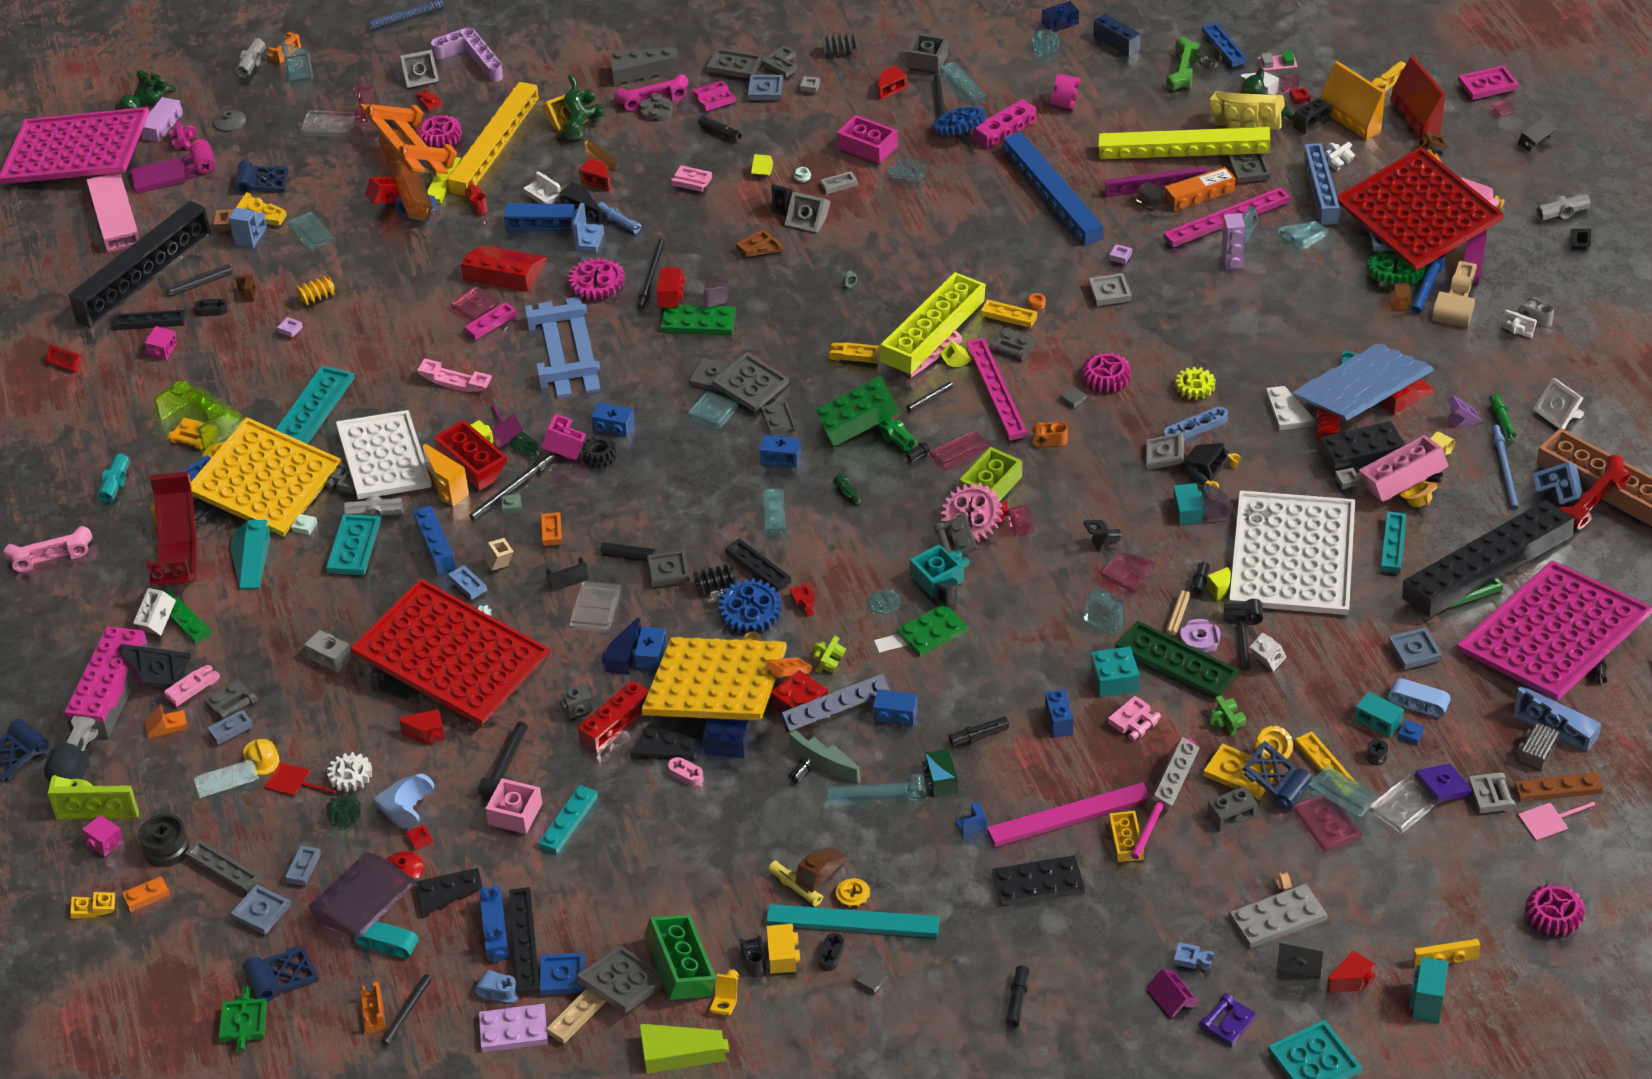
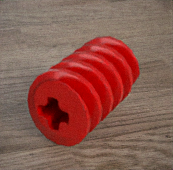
M1321 408L1316 412V440L1319 444L1321 437L1340 433V417Z

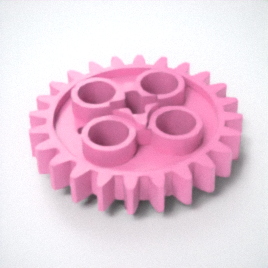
M971 483L970 488H968L964 484L963 490L957 487L956 494L950 492L952 495L951 499L945 498L948 504L942 505L946 511L941 512V515L945 517L941 521L944 523L965 514L974 539L979 543L981 536L987 539V533L993 535L992 528L998 529L996 522L1002 521L998 516L1003 514L1001 509H999L1002 507V504L998 502L1000 499L995 495L996 493L990 490L987 485L983 488L981 483L977 487L974 483ZM985 501L982 506H978L980 502ZM963 502H966L965 506L960 507ZM980 519H984L981 524H977Z

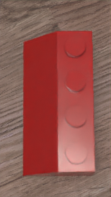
M464 419L434 436L436 450L463 466L466 479L479 491L495 482L508 460L505 454Z

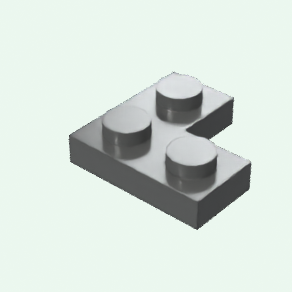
M783 45L764 58L762 66L787 78L797 70V65L790 62L791 59L796 57V51Z

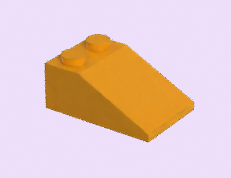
M424 444V456L430 479L440 500L453 507L469 495L465 468L429 445Z

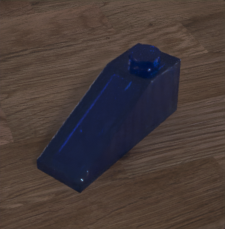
M636 618L608 645L607 651L602 656V664H605L606 672L630 674L634 661L632 660V651L637 647L636 636L640 634L642 629L641 618Z

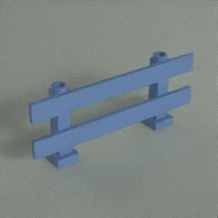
M580 297L566 299V305L554 307L552 301L538 303L539 309L533 310L532 305L525 306L529 331L536 330L535 325L542 324L551 364V367H545L544 363H537L541 389L548 388V382H554L558 398L572 396L569 379L583 377L586 394L601 391L597 372H600L599 361H595L593 358L584 314H587L586 304H582ZM567 319L571 321L579 362L565 364L556 321Z

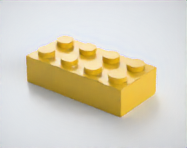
M1135 811L1109 813V825L1117 862L1144 860V849L1139 859H1133L1131 856L1140 837Z

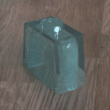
M1098 587L1091 591L1086 598L1083 619L1115 636L1126 625L1124 601Z

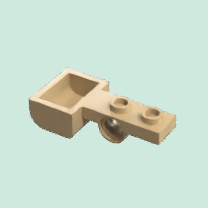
M1459 261L1456 273L1452 278L1450 292L1439 291L1432 321L1468 328L1475 306V299L1469 298L1468 295L1477 264Z

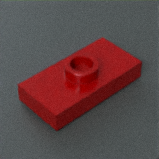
M50 344L45 361L77 372L82 355Z

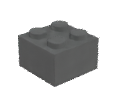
M916 33L907 50V67L939 73L948 55V38Z

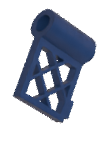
M242 161L237 167L234 189L241 195H245L246 192L250 193V191L285 193L288 168H285V166H254L249 161ZM258 172H264L266 174L261 176L258 174ZM281 173L283 175L277 177L275 174ZM269 177L273 178L270 182L266 180ZM259 182L264 183V185H256V184L259 183ZM279 183L282 185V187L274 186V184Z
M22 719L14 720L9 725L7 733L0 738V766L9 765L8 770L3 774L0 773V780L3 782L6 780L10 781L18 773L17 770L34 755L38 756L45 753L49 746L48 739ZM10 741L12 743L11 748L2 749L6 742ZM15 753H25L21 758L14 759ZM10 754V760L1 761V755Z
M1265 740L1242 768L1245 772L1243 775L1251 782L1256 781L1274 797L1276 806L1282 810H1291L1312 782V776L1307 770L1294 766ZM1263 749L1270 754L1271 759H1263ZM1251 764H1259L1261 773H1256L1251 769ZM1264 764H1272L1274 773H1266ZM1277 764L1285 766L1288 769L1287 773H1279ZM1267 777L1275 778L1277 784L1275 788L1268 783Z
M295 946L286 949L285 953L265 959L250 957L242 965L243 972L256 999H266L267 1002L274 999L277 994L318 982V975L304 947L299 948ZM300 955L303 958L300 964L291 961L292 958ZM274 963L283 964L280 970L270 966ZM287 966L297 969L294 975L284 972ZM302 970L310 973L311 976L302 978L298 975ZM280 977L290 980L289 983L279 985L278 981Z

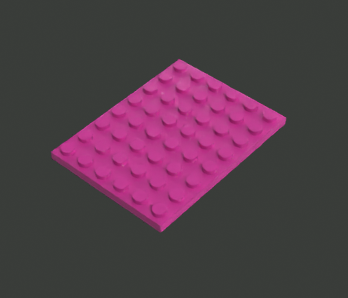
M148 107L24 119L0 172V184L26 183L49 179L57 180L81 176L89 177L91 175L120 174L125 172L150 113Z
M1551 560L1457 644V651L1558 701L1652 614V606Z

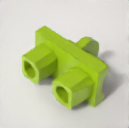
M834 635L828 648L825 642L812 645L811 652L814 654L813 658H821L815 670L816 672L821 674L824 669L832 674L834 673L839 662L830 656L841 660L846 651V648L838 644L840 638Z

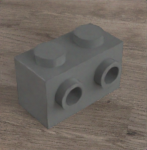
M1242 787L1209 800L1207 814L1218 830L1223 831L1256 818L1258 803L1247 788Z

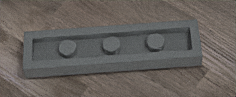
M200 839L185 852L187 859L246 894L262 881L259 874Z

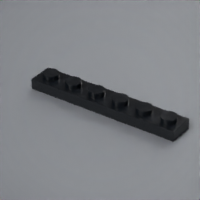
M530 887L509 890L518 994L519 996L541 994Z

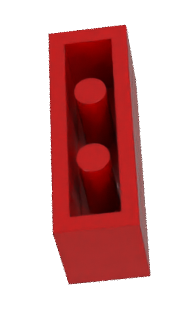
M682 267L660 269L657 286L658 307H679L680 300H683L685 274H682Z

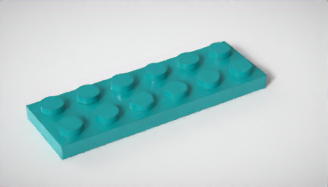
M321 365L275 430L309 444L354 380V373Z

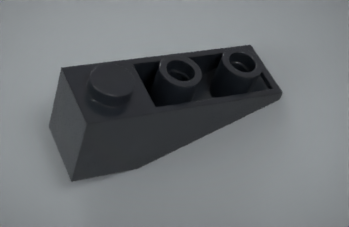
M571 182L559 192L561 204H574L576 211L580 203H584L586 217L600 224L602 223L601 210L585 187Z

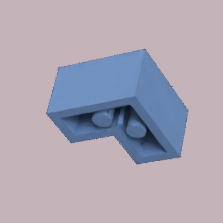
M235 208L228 219L234 243L239 246L254 248L267 228L265 213L255 212L254 210Z
M1566 462L1532 473L1537 492L1547 494L1557 491L1559 502L1564 506H1571L1579 502L1583 489L1576 464Z

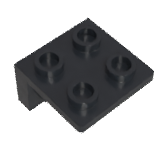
M374 667L369 674L374 691L409 700L416 690L377 667Z

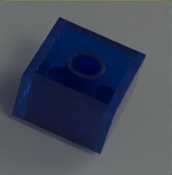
M708 718L703 735L704 755L745 758L751 732V720Z

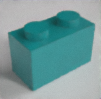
M1197 484L1174 485L1173 501L1179 525L1202 523V516L1206 515L1205 504H1201L1202 492L1198 491Z
M1368 692L1356 706L1354 720L1390 738L1403 723L1404 709L1380 696Z

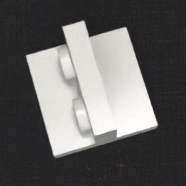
M1552 378L1533 410L1558 428L1565 429L1570 419H1581L1584 412L1578 409L1584 398L1559 380Z

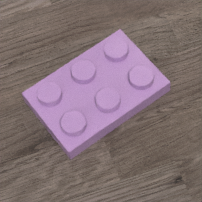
M545 1004L479 1012L482 1053L548 1044Z

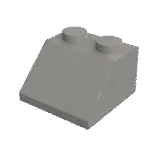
M432 50L400 56V64L407 88L439 82Z
M792 192L785 225L818 232L827 218L831 201Z

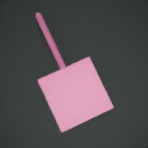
M1591 802L1561 814L1557 813L1551 803H1547L1520 813L1518 816L1537 841L1567 830L1568 827L1562 820V817L1592 807L1595 803Z

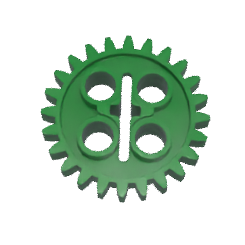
M1385 251L1384 254L1378 252V255L1373 254V257H1369V260H1367L1368 275H1372V278H1377V281L1383 280V283L1390 282V285L1393 283L1407 285V282L1413 284L1414 281L1418 282L1419 279H1422L1425 274V266L1416 271L1394 251L1391 253ZM1396 262H1398V263H1397V270H1396V273L1394 274L1395 264H1396Z

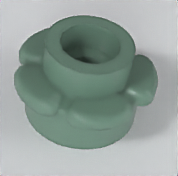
M851 270L846 271L841 276V284L853 287L857 283L856 274Z

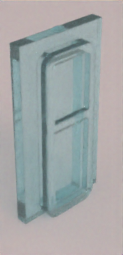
M312 211L288 221V225L311 251L335 241V237Z
M1328 765L1308 784V788L1359 818L1371 808L1380 796Z

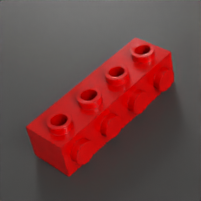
M632 680L577 727L579 741L598 752L642 714V707L649 690Z

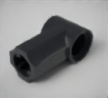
M1252 598L1245 603H1224V620H1246L1251 625H1257L1263 621L1262 602L1259 599Z

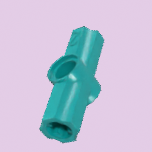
M124 454L114 456L109 469H105L102 473V484L97 497L103 503L113 501L119 487H123L125 484V473L130 460Z

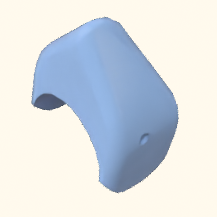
M417 774L397 781L375 796L372 801L399 828L413 827L420 820L419 815L413 810V805H416L417 801L421 800L424 795L430 794L435 786L428 776Z

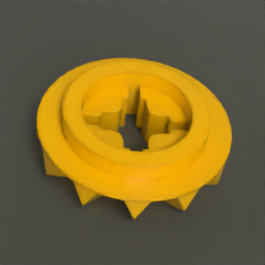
M851 878L844 880L837 886V900L842 905H848L849 908L852 905L859 907L861 903H866L870 897V888L866 882L860 879ZM855 889L856 894L854 897H851L850 894Z

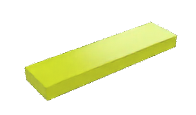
M455 158L453 167H446L442 162L443 166L448 170V174L436 173L426 193L435 196L436 204L442 203L449 189L447 184L448 176L453 173L455 167L461 162V158Z

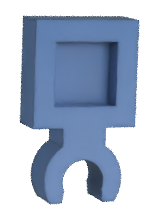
M1178 942L1174 965L1195 969L1196 964H1199L1204 969H1211L1212 961H1207L1206 959L1213 960L1214 952H1200L1199 946Z

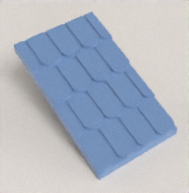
M1374 344L1360 355L1356 354L1337 368L1330 369L1316 380L1313 378L1294 391L1293 394L1305 402L1340 418L1349 420L1434 370L1432 366L1424 361H1418L1412 356L1404 355L1400 351L1390 349L1384 344Z

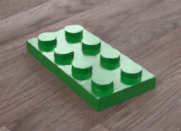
M679 304V307H665L661 333L732 335L736 307Z

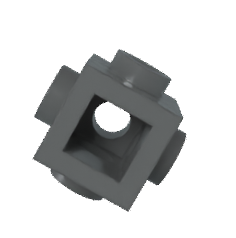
M585 684L562 691L563 700H560L563 712L567 711L570 718L593 711L591 697Z

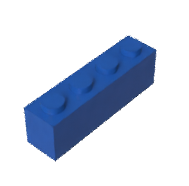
M506 204L504 212L506 230L573 231L571 223L572 220H575L574 204Z
M432 506L414 510L416 528L437 576L456 570L453 553Z

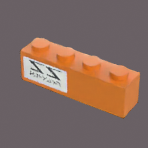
M1226 167L1165 186L1164 200L1175 212L1235 192L1236 178Z

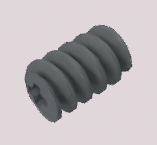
M842 33L839 34L838 38L833 34L832 39L827 34L825 39L823 37L824 54L827 55L828 50L831 55H833L834 50L837 51V54H840L841 49L844 54H846L847 49H849L850 53H853V50L856 49L855 33H852L851 37L846 33L845 38H843Z

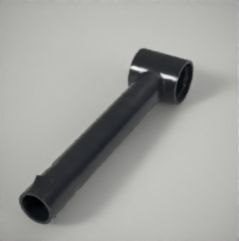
M522 721L516 723L490 778L483 777L479 783L478 793L480 796L491 798L500 780L504 778L528 728L526 723Z

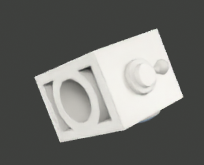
M1262 633L1250 646L1255 658L1273 672L1286 658L1281 645L1265 633Z

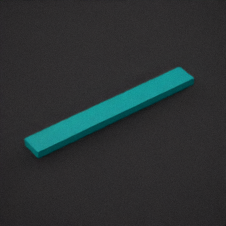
M769 904L766 922L767 926L793 924V928L938 938L940 916Z

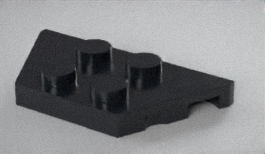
M121 644L118 647L119 653L138 684L146 686L171 687L182 679L181 676L186 669L187 661L191 657V653L126 644Z

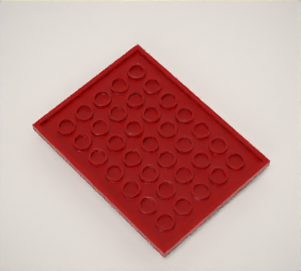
M1423 147L1417 148L1337 196L1338 204L1416 271L1504 219L1503 212Z
M420 578L350 648V653L482 726L550 654V648Z

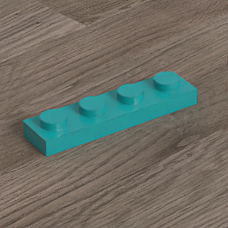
M1387 511L1381 571L1401 572L1406 513Z
M579 785L538 842L539 848L557 855L598 798V792Z

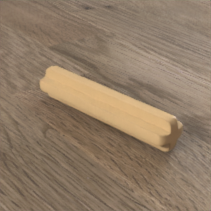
M1181 590L1179 592L1166 628V634L1174 637L1177 634L1190 598L1188 591Z

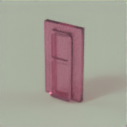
M975 430L930 451V455L945 471H948L984 454L992 446Z

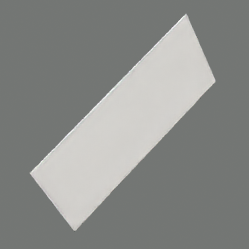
M898 634L874 640L879 653L908 645Z

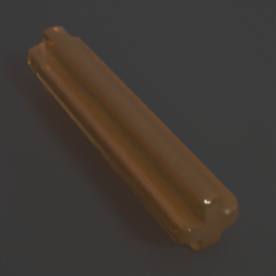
M592 139L585 141V147L612 170L618 168V161Z

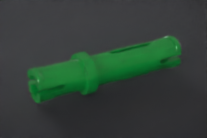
M1494 393L1495 399L1492 395L1489 396V401L1493 407V414L1500 423L1505 439L1512 440L1510 434H1512L1513 438L1517 434L1508 416L1507 406L1503 404L1501 395Z

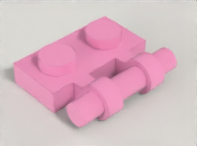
M1134 696L1108 718V724L1123 734L1127 730H1131L1132 732L1128 737L1131 741H1134L1145 735V731L1148 728H1153L1161 718V715L1158 712L1151 715L1149 713L1150 705ZM1140 719L1144 721L1141 725L1137 723Z

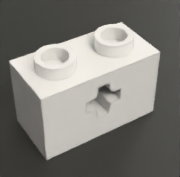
M148 588L133 624L147 633L162 635L176 600L163 591Z

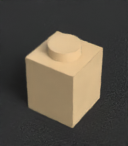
M505 538L488 542L482 557L491 571L507 567L514 552Z

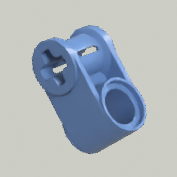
M491 970L484 971L475 988L476 994L481 998L505 1004H512L519 998L518 989L515 988L516 981L514 977Z

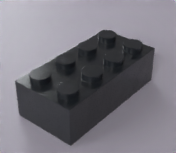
M1388 421L1321 437L1319 454L1332 477L1335 478V471L1354 468L1355 472L1358 473L1361 468L1401 448L1405 443L1392 422Z

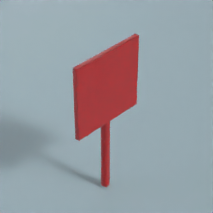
M282 762L264 786L265 789L295 796L301 785L332 794L337 793L336 790L304 782L311 770Z

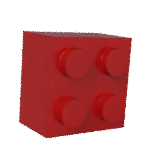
M798 670L771 691L772 708L782 713L828 695V689L801 670Z

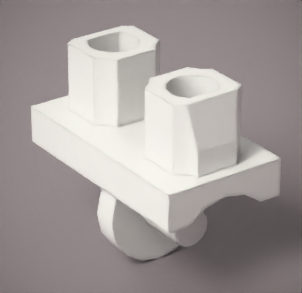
M1350 142L1342 147L1334 143L1326 145L1325 155L1328 156V168L1331 166L1338 171L1345 164L1341 159L1348 164L1353 161L1355 154L1350 150L1352 147Z
M1506 310L1501 328L1507 329L1513 334L1517 333L1532 338L1537 320L1514 311Z

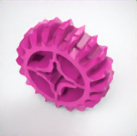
M440 114L439 116L434 115L432 118L428 117L427 120H422V123L417 128V135L428 147L443 148L445 144L456 146V143L460 142L462 130L460 123L453 116H441Z
M1105 352L1104 354L1098 353L1097 356L1091 355V358H1086V362L1082 366L1084 384L1087 385V388H1092L1093 391L1099 390V393L1103 391L1108 394L1109 391L1113 393L1116 390L1121 391L1122 387H1126L1130 380L1131 369L1129 362L1125 360V357H1120V354L1114 355L1113 352L1111 354Z
M1546 883L1544 888L1538 885L1536 890H1532L1526 900L1525 911L1527 920L1531 921V927L1537 926L1538 932L1545 931L1546 936L1549 933H1553L1555 937L1558 934L1565 937L1567 933L1573 934L1574 930H1578L1584 921L1585 906L1583 899H1579V893H1573L1572 888L1565 889L1564 885L1558 887L1556 883L1553 886H1549Z

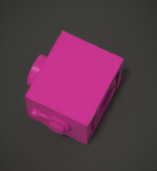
M155 326L145 341L147 355L163 360L168 359L177 345L175 331Z
M101 815L82 829L84 844L104 857L123 843L121 828Z

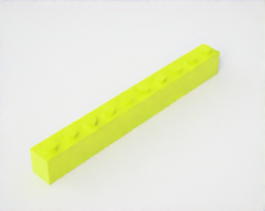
M1270 127L1099 133L1100 159L1270 153Z

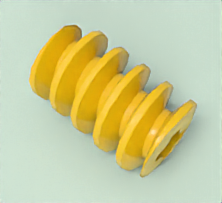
M329 274L327 278L322 276L320 280L315 279L314 283L312 281H309L307 285L303 283L301 288L299 286L295 287L299 301L301 303L304 302L306 306L309 305L308 300L315 303V297L321 301V295H324L327 299L328 292L332 296L335 295V288Z

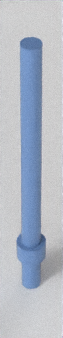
M1494 425L1492 427L1494 434L1493 442L1497 447L1512 510H1517L1519 506L1504 447L1505 438L1501 434L1500 426Z

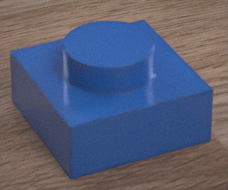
M1405 720L1398 733V739L1418 745L1425 732V726Z

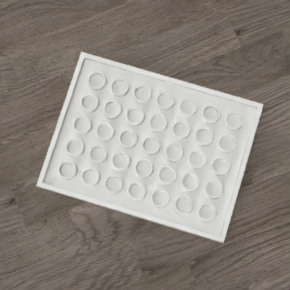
M1240 491L1229 603H1245L1247 600L1255 598L1262 602L1263 608L1349 615L1355 499ZM1256 505H1257L1258 507H1262V506H1263V508H1261V509H1255V508H1253V507H1256ZM1244 509L1253 510V514L1249 516V520H1244L1246 517H1248L1242 515L1244 513H1247ZM1264 509H1269L1270 511L1267 513L1272 515L1268 517V521L1264 520V516L1260 514ZM1260 516L1262 518V521L1256 523L1251 520V517H1253L1254 519L1255 517Z

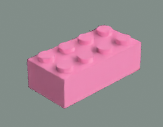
M1423 435L1361 468L1359 472L1365 488L1383 502L1390 500L1400 492L1408 490L1411 486L1425 481L1426 478L1433 474L1440 473L1448 467V463L1442 447L1426 435Z

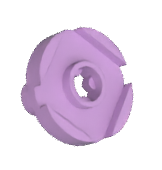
M1194 619L1187 622L1184 628L1182 627L1180 641L1204 653L1215 652L1220 643L1221 633L1218 626L1209 624L1208 620Z

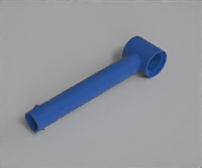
M1445 254L1428 264L1427 272L1414 303L1411 304L1412 313L1420 314L1424 311V304L1437 273L1444 270Z

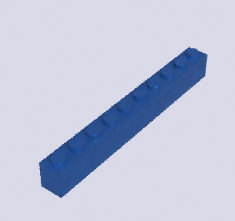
M1019 132L1004 137L1003 153L1018 167L1020 173H1023L1027 178V181L1031 182L1035 190L1043 196L1044 201L1049 203L1052 210L1067 224L1069 230L1074 232L1077 239L1085 246L1103 240L1104 226L1026 136Z

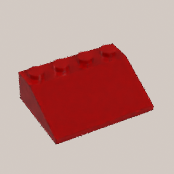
M1411 56L1392 88L1390 101L1421 138L1426 132L1440 135L1445 92L1416 58Z
M481 245L468 252L461 262L463 280L528 292L547 260V256Z

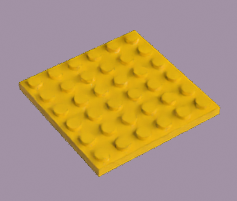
M246 417L192 480V492L194 497L247 521L267 520L270 531L284 537L299 514L304 513L325 487L329 475L335 472L336 466L342 463V459Z
M671 637L642 707L643 715L761 721L776 677L765 666L768 660L783 659L787 649L786 642Z

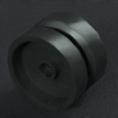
M172 814L153 816L144 822L139 830V840L143 847L144 856L148 863L153 866L171 867L186 858L185 852L190 849V843L186 835L185 826L177 816Z

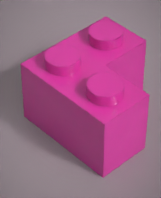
M555 414L548 427L541 448L546 449L550 453L563 455L566 459L577 460L586 434L571 429V419Z

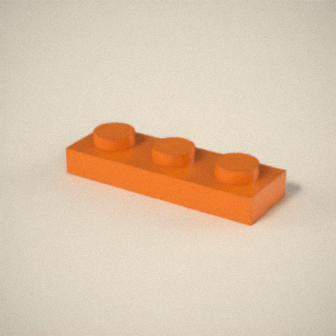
M798 657L768 660L765 666L771 671L773 676L778 678L791 677L798 670L805 674H810L813 666Z

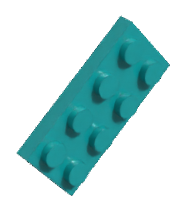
M343 514L326 567L327 573L365 575L381 524L380 516Z

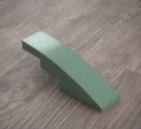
M796 730L789 733L790 748L803 758L809 759L814 765L838 777L856 783L861 781L860 767L834 744L826 748L815 737L808 741Z

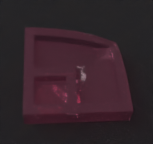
M1120 553L1105 567L1101 577L1136 593L1155 568V562L1137 555Z

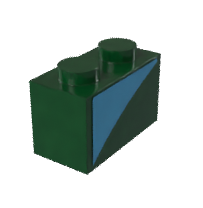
M949 749L926 752L925 761L922 762L923 773L928 775L926 783L928 789H932L933 796L958 793V778Z

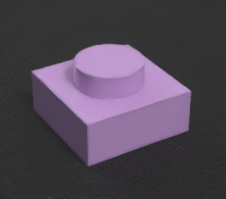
M1116 244L1109 254V260L1126 264L1132 255V248Z
M287 317L277 327L278 333L293 338L303 326L302 322Z

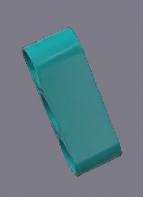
M365 919L354 936V940L361 947L408 959L418 944L419 937L412 931Z

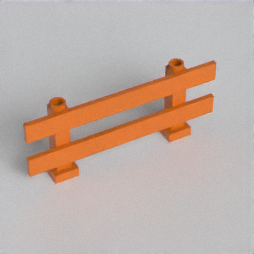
M372 104L359 105L365 115L412 171L424 172V167L417 160L419 159L425 160L435 173L448 174V170L441 162L446 167H453L457 152L449 144H445L443 148L428 147L407 123L409 122L413 127H419L423 112L417 105H411L410 109ZM384 119L392 120L412 145L404 144Z

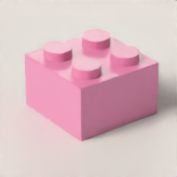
M502 778L485 808L488 825L527 834L542 805L540 787Z

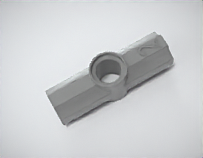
M255 38L248 49L241 52L240 62L235 69L236 74L241 78H246L254 66H259L261 54L266 47L265 42Z
M1587 194L1568 199L1565 196H1559L1552 203L1536 207L1537 218L1540 221L1558 216L1567 219L1574 212L1590 208L1591 202Z
M370 496L366 501L344 503L345 514L380 516L381 518L384 515L403 514L402 498L382 500L378 496Z

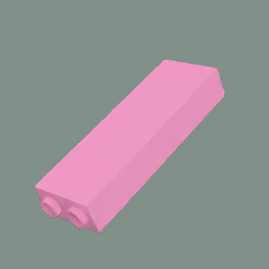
M112 173L87 179L107 253L129 248L140 238L121 174Z

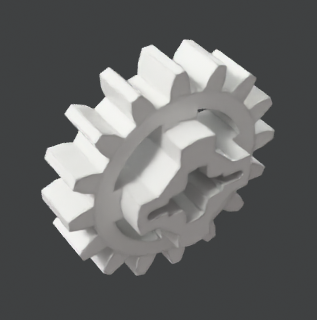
M354 752L350 756L344 753L343 758L337 756L336 762L331 761V767L327 768L329 782H331L332 787L337 786L338 791L345 788L346 792L350 788L356 791L358 786L364 788L363 783H369V777H372L371 762L368 761L367 757L363 758L362 754L355 756Z

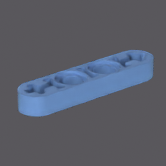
M1216 407L1166 427L1164 429V436L1182 432L1184 440L1225 424L1228 421V411L1223 407ZM1200 421H1207L1208 423L1202 424ZM1191 427L1192 430H1185L1183 428Z

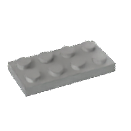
M1303 884L1231 911L1230 919L1249 948H1253L1327 920V913L1307 884Z

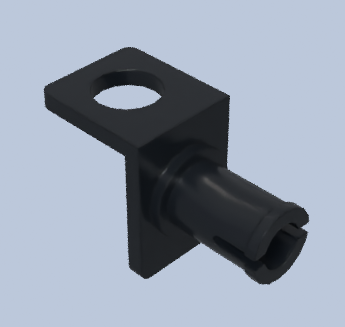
M1103 520L1083 521L1089 534L1093 535L1091 540L1098 551L1103 550L1106 541H1120L1122 537L1119 529L1108 530ZM1090 525H1096L1097 527L1093 529Z

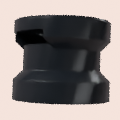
M1379 739L1370 741L1367 747V761L1376 766L1384 764L1387 761V743Z

